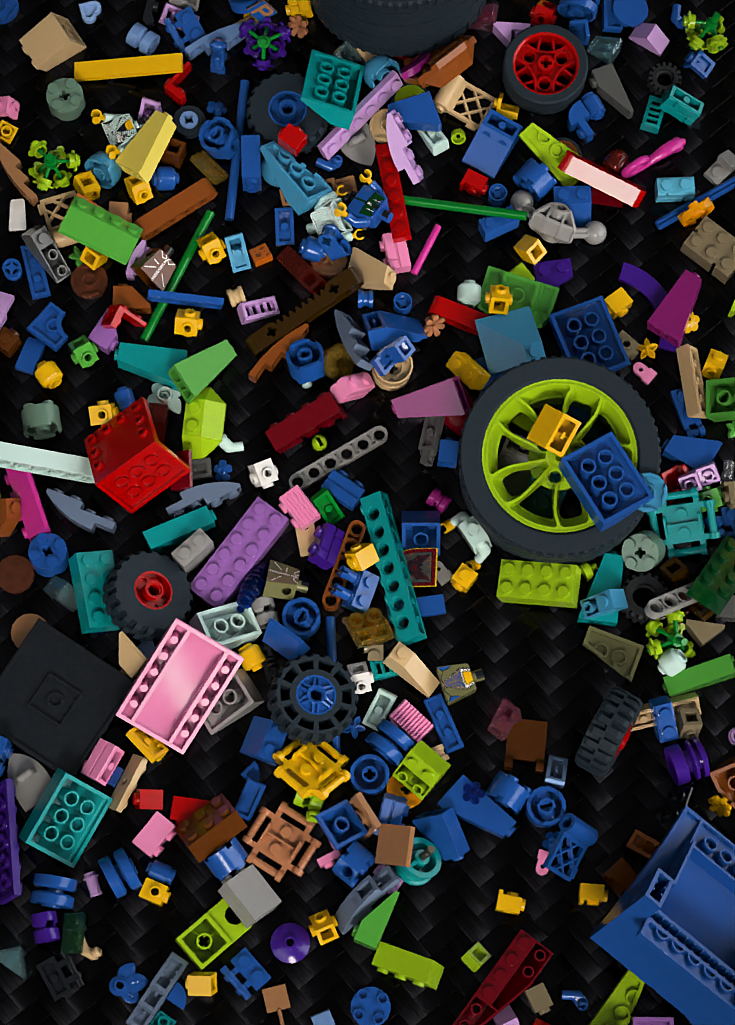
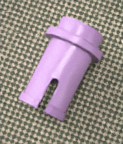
M95 871L84 874L83 881H86L91 898L103 894L97 879L99 875Z

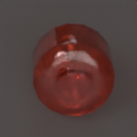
M620 149L610 150L601 163L602 167L621 176V171L629 164L628 155Z

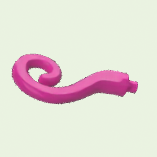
M679 137L672 138L650 156L643 155L629 163L621 171V176L623 178H630L671 154L681 151L686 144V140Z

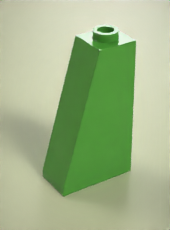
M224 340L174 364L167 373L186 403L189 404L230 364L237 354L233 346L227 340Z
M727 654L682 670L673 677L665 676L663 677L664 683H662L665 694L675 697L735 678V658Z

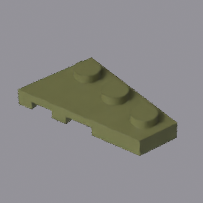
M589 626L582 645L631 683L644 646Z

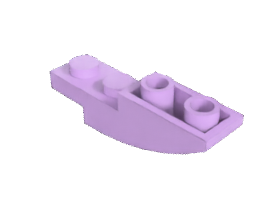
M395 109L387 114L386 120L389 150L398 172L405 169L414 185L424 178L422 168L416 164L412 150L407 148L412 143V135L402 124L403 119L400 113H396Z

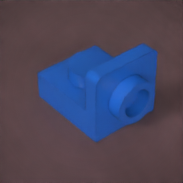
M697 50L691 51L686 55L682 66L684 68L690 67L704 79L707 78L716 63L704 52Z

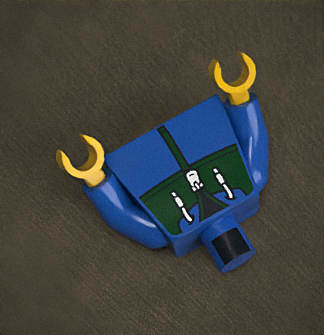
M365 169L364 173L368 178L360 174L359 179L363 183L367 182L368 185H363L348 207L344 203L339 202L337 204L339 209L335 208L334 215L337 217L344 216L343 219L355 228H376L381 221L390 223L393 219V213L389 211L388 198L375 180L372 181V172L369 169Z

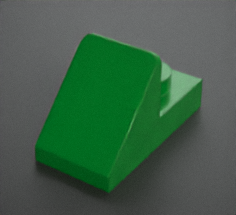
M325 487L309 498L325 523L335 525L345 517Z

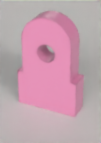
M641 362L633 365L632 370L634 374L641 378V381L646 385H649L657 375V372L652 368L649 369Z
M539 849L535 868L536 873L540 876H544L548 872V869H542L541 865L544 864L549 852Z

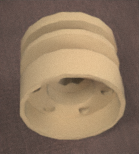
M410 356L405 362L396 363L393 366L394 373L391 374L389 371L385 376H380L373 367L371 369L372 378L381 389L387 391L399 390L409 381L413 369V360Z

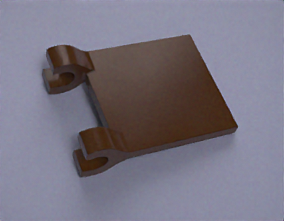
M509 718L503 771L512 770L513 760L536 762L535 774L543 775L548 722Z

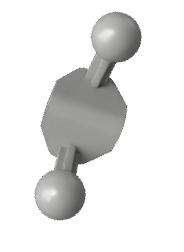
M519 190L511 196L510 205L513 206L514 210L527 211V217L530 219L528 222L529 227L549 243L570 244L575 238H584L589 244L597 245L606 238V228L599 221H591L584 228H576L572 211L563 203L550 202L535 210L533 207L534 198L528 191Z

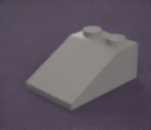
M237 669L204 721L211 735L248 714L264 702L261 694L244 669Z

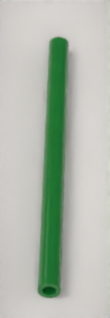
M403 195L405 205L524 221L527 219V211Z
M206 210L164 291L175 292L198 247L196 240L204 236L215 215L212 211ZM158 302L139 338L141 341L148 343L168 303Z

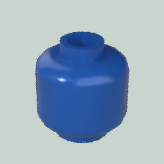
M159 166L151 177L152 186H155L158 191H171L175 188L176 184H179V173H176L172 166Z
M307 236L301 240L299 253H301L303 259L317 263L321 258L326 257L327 253L319 244L317 237Z

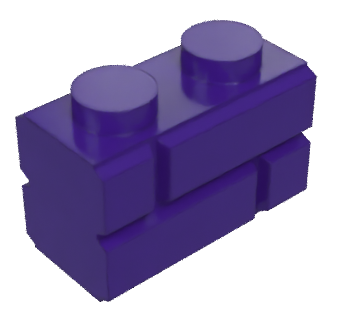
M325 523L315 529L313 534L315 536L314 542L308 548V561L317 564L323 570H327L335 565L345 536L344 531L330 523Z

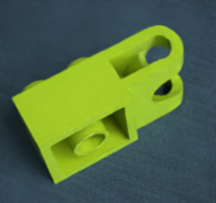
M224 899L219 901L175 940L200 971L252 927L246 928L242 922L237 925L227 922L225 911L230 906ZM200 937L208 939L207 947L199 945Z

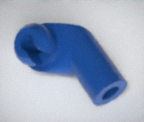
M673 4L671 21L678 29H685V26H682L683 18L680 16L682 6L680 4Z
M335 155L327 161L318 157L314 166L331 172L342 165L343 159L340 155Z

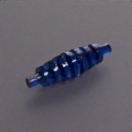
M265 562L254 566L243 580L237 597L238 612L242 613L245 609L250 608L261 594L268 574Z

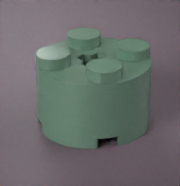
M61 78L48 85L46 99L52 115L63 121H72L78 118L85 108V98L79 83L73 78Z
M45 400L39 404L27 403L23 405L21 418L23 433L26 438H29L30 435L34 436L35 440H42L54 437L57 431L61 433L59 407L54 405L52 400Z
M642 530L633 534L624 541L622 546V558L625 566L637 572H645L654 568L663 560L666 553L665 543L662 538L650 530Z

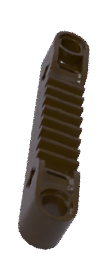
M353 266L345 269L326 283L325 291L323 289L320 290V296L315 293L314 300L308 298V304L302 302L301 309L296 306L295 313L289 311L290 317L283 315L284 321L277 319V324H266L245 340V343L256 358L264 355L288 333L305 323L309 324L358 290L364 284V281ZM335 287H336L337 290H338V293H336V294H335L334 291H333V289H334ZM273 330L275 331V334H276L274 337L272 336V333H271Z

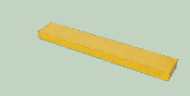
M182 53L74 62V79L76 82L183 73Z

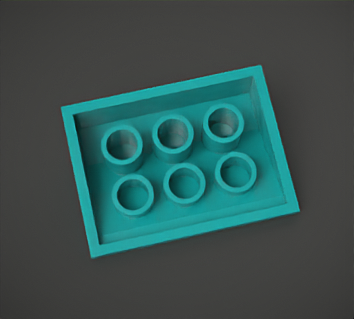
M312 49L300 100L331 125L349 130L356 112L365 66Z
M57 768L18 837L25 843L74 868L113 798Z

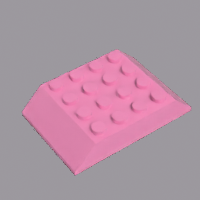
M175 618L130 687L116 716L179 753L184 754L243 662L244 657L180 619Z

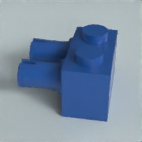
M342 565L339 568L341 572H338L337 576L348 580L349 584L345 588L335 583L332 587L335 591L331 590V594L343 599L341 606L355 613H367L380 577L367 570L353 571Z

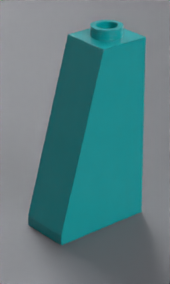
M120 342L119 349H115L114 355L118 368L179 392L167 372L174 364L188 358V350Z
M203 506L143 532L150 551L158 552V555L182 544L199 528L206 532L216 527L215 520L217 518L212 509L208 510L207 506Z
M609 551L604 554L586 598L608 589H621L624 560L619 552ZM581 609L577 622L616 627L618 612L585 620Z

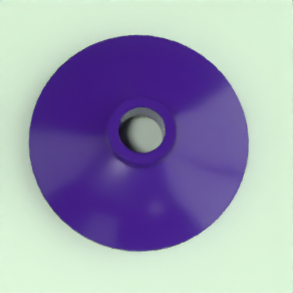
M283 924L272 934L270 941L271 950L275 957L282 962H299L307 955L310 949L309 935L298 924ZM288 939L294 940V944L292 946H288L286 944V941Z

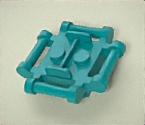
M697 486L691 487L688 490L668 492L666 501L660 509L654 512H646L649 515L651 531L655 532L659 537L660 533L656 514L662 513L666 539L662 540L667 545L669 560L674 556L708 555L706 539L721 537L716 523L715 499L701 501ZM686 497L693 498L691 502L667 505V500ZM702 507L707 509L709 533L705 531ZM700 540V546L674 549V544Z

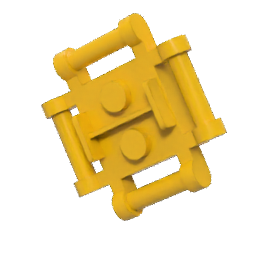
M295 739L281 751H276L272 755L274 761L280 765L273 774L277 778L283 779L296 790L298 796L302 799L315 795L320 800H325L331 791L342 782H347L351 777L346 769H342L349 762V758L346 755L340 754L325 741L320 745H313L312 742L305 745L301 744L300 740ZM300 746L301 748L293 754L291 759L287 760L285 758L288 754H290L292 751H294L297 747ZM320 746L335 760H337V762L334 763L331 759H329L317 748Z

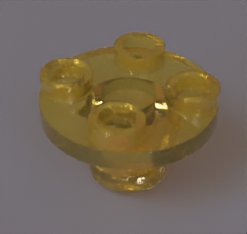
M343 343L335 344L323 351L325 356L324 372L328 378L338 381L341 377L352 374L354 361L347 353Z

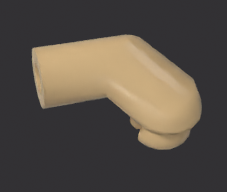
M83 935L75 938L81 955L91 960H97L102 955L99 947H94L93 949L88 947Z

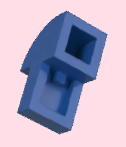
M581 100L573 104L569 111L567 127L569 132L577 129L578 137L583 139L585 143L593 140L594 132L587 123L589 122L590 113Z

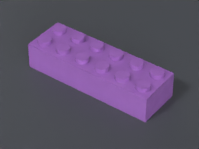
M257 497L190 583L192 588L190 593L211 609L228 604L288 527L289 519Z

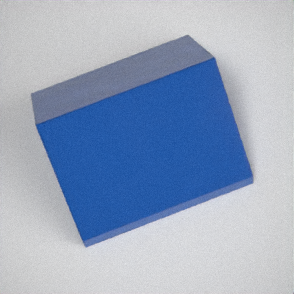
M272 617L270 618L262 640L288 660L296 659L299 655H303L310 650V647L300 637Z

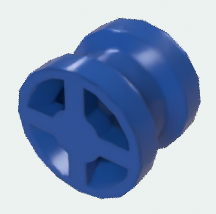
M11 258L3 263L2 269L8 280L16 281L21 278L23 271L18 260Z
M358 289V308L366 306L373 309V290L363 291Z

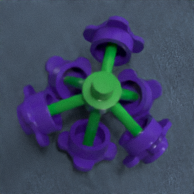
M264 17L262 22L256 24V27L253 25L252 19L248 22H243L239 27V38H247L246 47L243 48V52L245 55H252L256 59V62H252V65L256 66L260 71H267L269 67H274L271 59L284 58L287 55L285 51L286 42L284 40H287L288 43L291 42L289 36L292 33L289 26H284L282 22H279L280 26L278 27L277 24L271 21L270 17ZM256 28L259 30L262 36H259L255 33ZM279 37V39H280L279 42H278V41H274V42L271 43L272 40H274V39H276V38ZM268 47L271 54L270 57L265 56L266 48Z

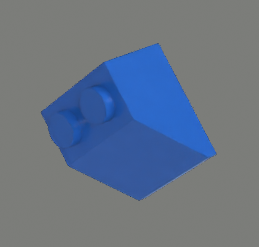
M553 186L552 202H559L568 206L572 211L576 228H584L587 223L591 222V186Z
M401 511V544L403 551L415 548H438V555H440V511Z
M254 716L240 753L276 766L277 763L272 755L284 748L288 734L285 732L281 733L277 729L279 727L277 722L273 723L271 719Z

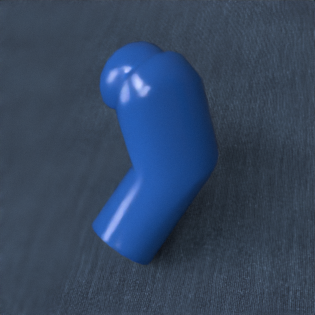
M562 989V1000H572L580 1011H585L588 1008V999L580 990Z

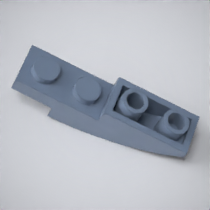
M213 482L192 487L180 492L181 500L167 507L166 512L169 518L172 519L184 515L185 511L189 509H198L202 506L203 502H205L207 508H216L223 503V500L239 496V492L242 491L241 485L234 482Z
M47 488L46 493L53 505L78 527L94 534L96 527L113 534L115 533L117 525L113 518L105 515L103 517L97 516L96 512L90 509L84 511L85 506L81 498L75 495H71V497L64 495V492L57 488H53V490Z
M389 865L374 877L368 875L343 901L335 914L338 923L337 927L341 934H346L356 923L358 924L374 910L372 905L401 882Z

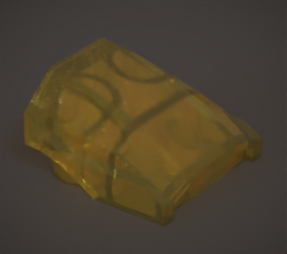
M370 608L363 614L354 612L348 618L343 617L342 623L346 625L358 648L380 644L393 639L395 636L379 608Z

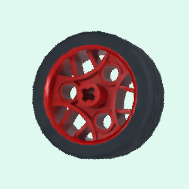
M539 24L528 27L519 32L510 41L505 51L502 67V82L505 91L516 105L530 113L546 115L563 111L579 98L584 88L588 72L587 53L580 40L567 29L551 24ZM540 47H551V51H542ZM530 57V58H532L534 61H533V62H527V61L525 60V58ZM562 59L566 63L559 64L557 60ZM527 74L531 81L523 83L520 77ZM561 76L569 81L567 86L558 82ZM545 84L548 86V89H542L540 85Z

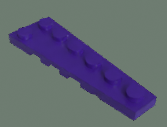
M4 779L0 782V905L10 902L20 896L22 892V883L20 882L21 864L18 856L20 846L17 841L18 825L16 824L17 806L14 799L16 789L13 779Z

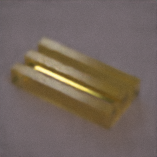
M204 150L196 153V155H192L190 161L214 185L226 180L229 176Z

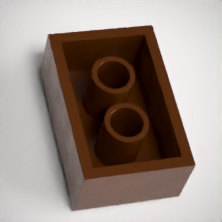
M221 793L203 808L198 809L187 820L182 821L174 830L200 863L248 826Z

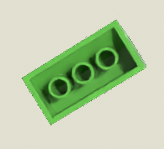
M76 195L58 230L59 233L124 265H127L143 231L136 224L130 223L120 216L114 215Z

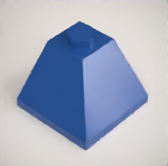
M347 799L315 816L335 850L346 849L355 840L357 842L360 841L368 833Z

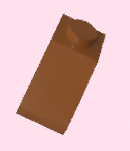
M128 284L113 286V305L123 304L129 308L128 311L135 314H152L150 303L132 286Z
M20 497L0 499V537H9L21 519Z

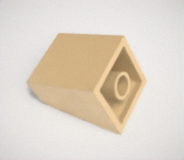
M52 12L19 40L23 45L21 47L22 50L31 57L32 65L37 70L40 69L46 72L87 48L70 21Z

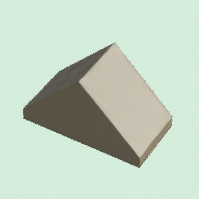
M686 619L684 622L685 629L700 648L725 629L723 624Z

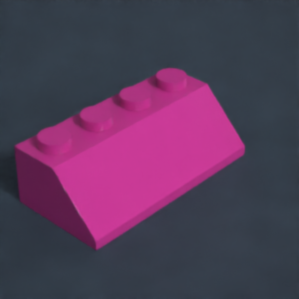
M5 468L7 475H4L7 486L11 485L13 490L10 496L11 498L20 497L22 517L19 521L23 520L25 526L21 528L24 538H28L31 543L40 533H52L33 474Z

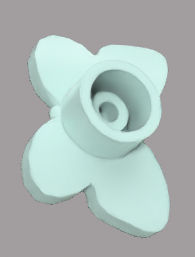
M154 383L151 387L153 394H150L147 398L149 409L162 404L163 406L166 405L173 412L180 414L181 401L179 397L181 393L159 383Z

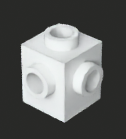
M271 458L248 466L250 480L253 485L255 484L256 488L262 486L263 489L274 485L273 481L279 480L277 467L273 465Z
M366 661L347 665V670L352 675L350 679L357 686L355 694H364L365 692L372 691L371 683H374L372 671H368Z

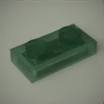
M84 912L64 914L61 946L63 954L83 953L86 914Z

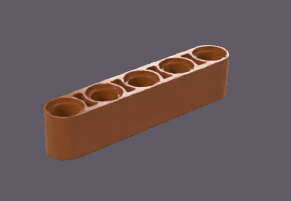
M208 178L197 181L134 221L133 224L143 229L140 240L147 241L214 199L218 192Z
M354 520L349 524L323 594V608L328 612L336 611L342 600L331 594V590L335 591L332 588L333 581H342V586L345 588L348 584V580L337 576V573L341 572L339 571V564L342 562L347 563L345 553L348 551H346L345 547L350 544L363 543L366 528L365 524L360 520ZM354 527H359L362 529V532L360 534H354L352 532V529ZM334 598L336 603L330 606L326 604V600Z

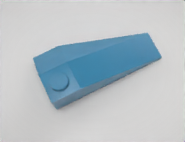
M275 141L260 147L286 201L298 215L311 210L322 196L332 191L331 187L319 174L311 173L306 169L307 165L303 162L299 164L292 158L291 153Z

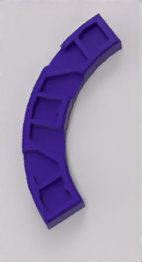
M625 262L623 263L618 281L641 292L655 311L666 297L667 292L658 281L642 269ZM660 337L658 348L676 353L677 347Z

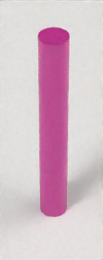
M434 225L411 270L412 274L417 275L442 228L440 225Z

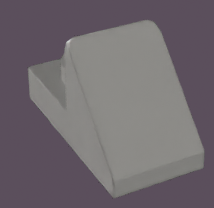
M730 150L721 153L717 161L703 176L715 187L721 184L735 170V155Z

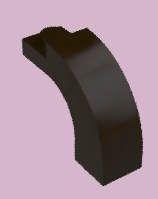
M676 556L660 567L662 575L672 591L693 582L687 567ZM678 594L681 599L687 600L684 595ZM699 602L685 607L692 615L695 614L703 622L715 614Z

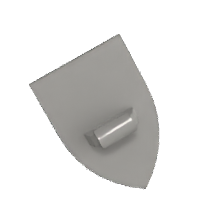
M367 122L340 150L351 160L363 165L372 166L376 153V143L369 132ZM336 126L328 128V131L331 132Z
M12 753L8 762V779H13L16 789L15 797L24 811L28 812L38 803L51 777L35 759L26 755Z

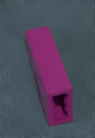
M685 270L647 321L648 330L677 348L681 346L701 289L702 279L697 273Z
M458 376L391 400L392 410L397 415V418L464 415L470 410Z

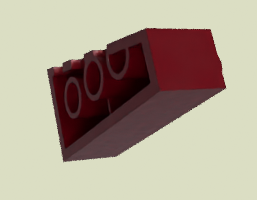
M331 392L319 394L316 397L317 400L312 403L307 402L300 407L301 410L296 413L291 412L284 417L285 420L280 423L275 422L268 427L269 430L265 431L278 453L281 454L303 441V437L309 438L318 434L321 427L329 428L333 426L336 419L341 417L344 420L349 417L342 404L336 401Z

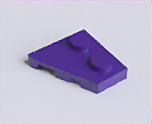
M570 258L538 262L533 265L535 281L559 288L561 284L573 278Z

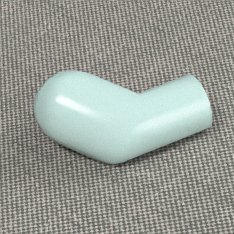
M223 434L222 442L219 446L225 452L244 451L243 441L233 443L227 438L226 434Z

